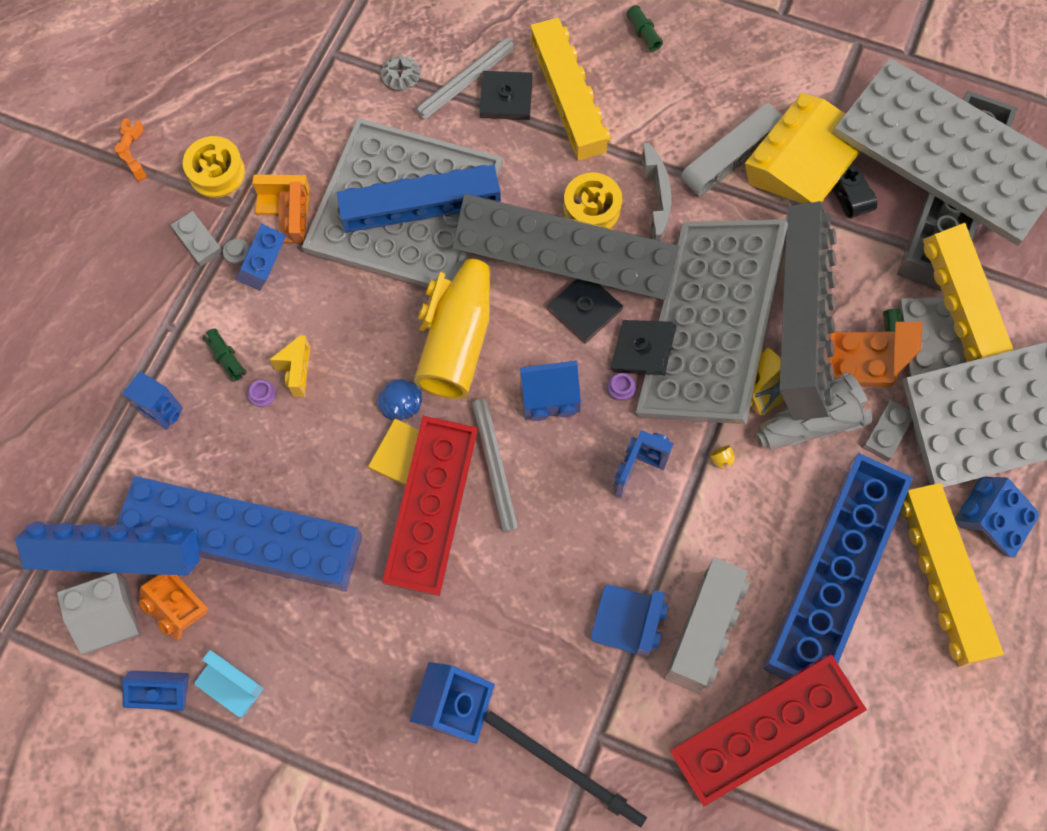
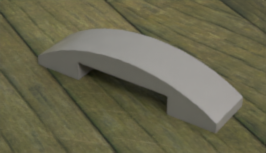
M643 143L641 160L644 180H655L659 211H653L650 224L652 238L663 241L671 210L672 195L667 170L658 153L649 143Z

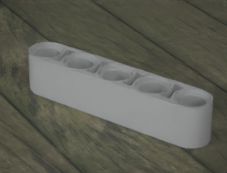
M766 103L688 165L682 172L680 180L699 197L704 195L753 154L783 115L769 103Z

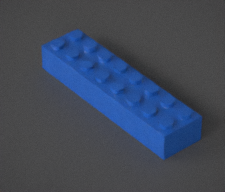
M860 453L850 462L762 669L786 680L829 653L839 663L914 477Z
M137 476L133 478L116 524H122L126 527L150 525L154 528L179 526L182 529H194L201 558L345 592L347 591L362 539L358 527Z

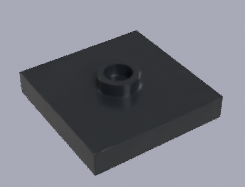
M483 71L480 118L530 120L533 73Z
M576 279L547 305V310L586 344L623 310V305L600 284Z
M623 320L610 369L614 373L665 376L677 327L675 323L668 321Z

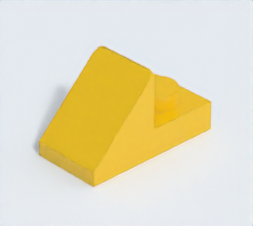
M302 335L298 336L270 359L274 370L286 371L285 385L289 387L293 397H305L310 345L306 336Z

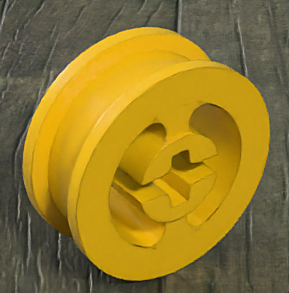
M218 136L201 138L190 145L184 154L183 169L193 189L205 197L220 198L230 195L240 187L244 180L245 166L238 148L226 138ZM227 162H231L229 169L226 166ZM201 165L202 172L198 173V169Z
M594 172L581 174L574 178L565 190L564 217L613 228L620 216L622 205L621 190L613 179L604 174ZM582 195L581 203L576 204L574 201ZM604 204H609L611 206L610 209L603 213Z

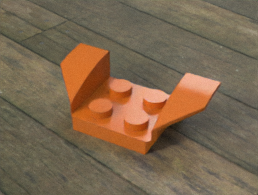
M896 322L895 332L831 333L835 355L830 357V363L833 365L834 378L848 372V374L851 373L856 378L861 387H893L898 378V373L922 349L923 322Z

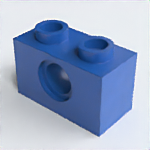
M261 223L235 279L260 291L270 274L287 235Z
M141 371L122 393L141 415L165 430L179 419L183 409L167 387Z

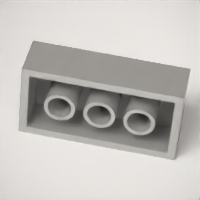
M713 557L703 575L664 680L697 694L702 689H708L710 684H713L719 669L718 666L714 665L715 661L719 660L721 655L723 656L729 642V638L725 637V634L729 632L731 626L734 627L740 612L735 606L736 604L739 605L741 599H744L750 584L749 581L745 580L748 574L747 570Z

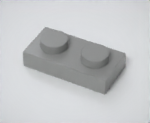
M193 211L171 224L174 232L200 267L223 253L220 246Z
M890 400L863 449L889 462L912 421L910 410Z

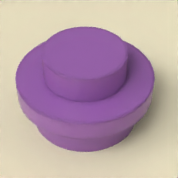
M620 373L614 375L609 380L608 392L614 399L620 401L628 400L635 393L636 384L631 376Z
M258 380L250 386L248 398L253 405L266 407L274 402L276 389L271 382Z

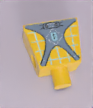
M767 348L761 354L750 405L758 415H764L784 402L779 390L781 358L770 348Z

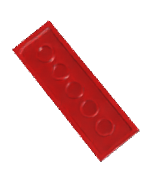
M422 416L382 584L440 597L478 427Z
M829 653L670 748V753L704 807L864 713L867 709L833 655Z

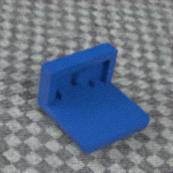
M643 430L640 431L637 439L632 437L624 462L627 464L621 462L615 476L613 487L617 488L616 497H622L637 460L664 470L674 443L670 442L662 434H650Z
M985 476L981 477L975 484L974 489L956 516L955 522L960 528L983 530L1005 556L1015 557L1039 518V512L1009 478Z
M606 585L603 589L591 640L594 643L648 658L651 650H657L659 646L661 632L656 630L659 620L664 621L669 604L664 602L666 593L654 590L652 595L648 596L617 586Z

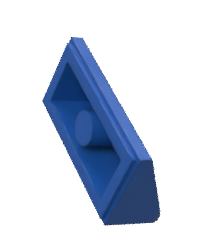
M129 671L122 679L123 708L183 711L186 703L189 674Z

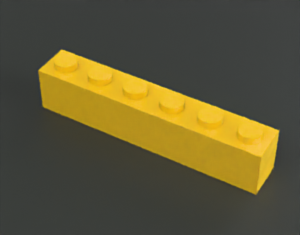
M558 17L530 25V41L576 159L580 161L606 153L607 143L610 142V133L606 126L603 127L601 123V111L599 106H595L593 103L594 96L591 86H586L585 72L582 65L578 66L576 49L569 44L568 29L566 26H562Z
M963 223L922 239L925 255L932 263L935 281L942 289L945 307L952 315L954 330L961 339L967 362L1013 351L1014 349L966 224Z
M938 483L908 490L900 512L907 519L910 528V541L917 547L920 569L923 573H926L929 582V595L932 601L936 602L939 610L938 619L940 626L948 635L951 657L957 661L958 667L992 660L1004 655L942 484Z

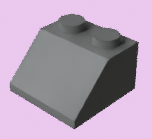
M112 573L57 592L63 621L81 655L141 635L128 580L118 573Z

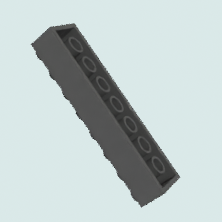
M968 90L962 99L1011 128L1018 109L1017 107ZM927 191L896 275L942 291L935 281L934 269L930 259L925 255L922 239L965 223L971 240H973L978 222Z
M464 194L452 248L665 300L679 245L476 195Z
M821 201L789 206L787 211L788 228L786 233L779 390L794 420L829 417V406L834 404L833 391L830 388V381L834 380V369L832 363H830V357L835 355L834 343L831 340V333H835V322L833 316H831V311L835 310V298L831 292L832 288L836 287L835 274L832 271V266H836L835 251L832 250V245H836L837 238L835 229H830L829 212H824Z

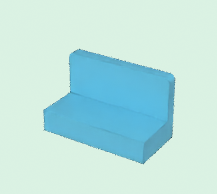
M209 650L203 658V661L208 665L195 681V686L236 716L244 717L264 688L218 654Z

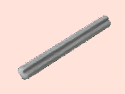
M507 37L501 40L418 105L416 108L418 115L422 119H427L483 75V71H488L514 50V43Z
M485 398L473 401L472 405L503 532L514 531L517 529V521L488 403Z

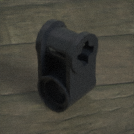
M850 165L834 185L833 191L841 203L845 215L852 219L875 211L877 209V198L873 190L870 189L862 171L858 167Z

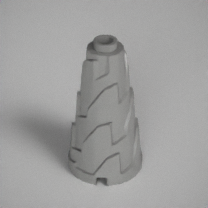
M846 372L835 377L833 381H830L834 404L829 406V417L794 420L787 407L776 414L777 416L759 426V432H756V437L762 448L767 447L771 451L788 445L795 446L818 437L822 439L842 431L849 432L872 423L871 408L863 411L864 403L868 402L862 387L851 373L848 374Z

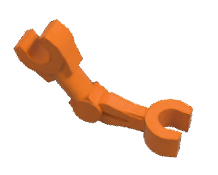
M124 118L121 122L120 130L122 138L114 149L121 160L127 164L134 177L140 182L148 176L143 171L140 163L132 157L129 147L132 140L136 141L143 133L144 126L140 120H137L135 125L131 127L132 124L129 119Z

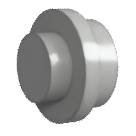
M241 239L230 240L223 248V255L229 263L241 265L247 255L249 245Z

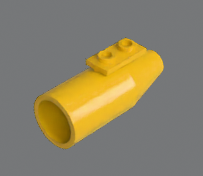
M477 259L465 260L452 281L444 279L445 273L440 272L435 281L432 279L429 281L425 292L429 299L427 304H422L418 319L422 320L419 330L424 332L428 328L429 332L414 382L419 388L435 396L447 399H464L469 394L490 320V267L485 262Z

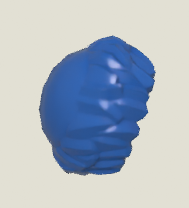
M394 379L386 383L378 394L377 405L383 415L393 421L394 419H409L420 410L422 391L413 382L404 379Z

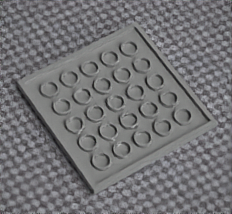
M357 118L302 245L303 252L426 288L431 279L435 281L440 272L445 273L444 279L452 281L469 255V252L452 248L460 213L345 233L340 217L337 192L348 188L368 187L375 183L385 184L397 182L400 179L420 178L427 174L437 175L448 173L452 170H466L479 165L489 166L495 164L498 178L503 165V157Z

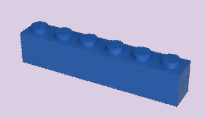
M494 164L489 166L479 165L466 170H452L448 173L437 175L427 174L420 178L400 179L397 182L385 184L375 183L362 188H348L337 192L342 225L345 233L460 213L464 194L476 195L501 202V192Z
M34 522L27 525L26 529L15 538L23 569L188 576L201 560L195 530L182 529L179 526L154 528L150 525L126 527L122 524L98 526V524L71 525L70 523L44 524L43 522Z

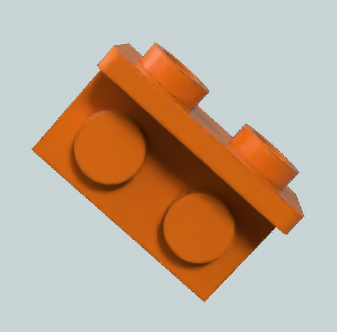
M290 182V191L280 192L279 232L287 235L283 243H304L306 238L307 193L301 182Z
M158 575L140 587L138 603L141 610L146 615L151 614L157 621L162 633L166 636L170 635L176 642L182 638L183 630L207 614L208 607L177 575Z

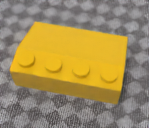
M801 93L745 162L749 185L802 204L822 202L861 152L833 134L835 127L845 116V113L825 99Z

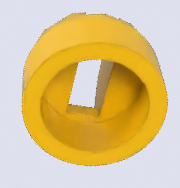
M730 445L720 447L709 455L716 467L725 469L724 463L727 462L729 466H732L735 460L734 452Z

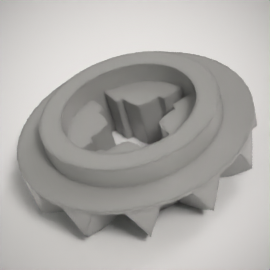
M401 53L395 58L390 56L389 61L383 62L382 70H380L384 84L395 90H405L413 87L418 82L421 74L418 61H414L410 55L403 57ZM400 67L403 68L401 77H399V74L397 73L398 68Z

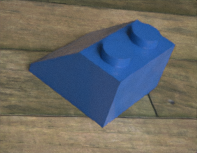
M577 360L520 368V389L525 419L542 421L547 419L548 416L559 415L565 418L580 412L581 398Z
M428 662L409 722L477 744L495 684L452 665Z

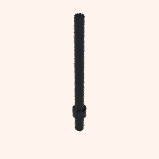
M490 711L484 720L486 723L608 805L607 809L616 816L621 814L641 828L647 817L627 804L626 798L618 793L614 795L494 712Z

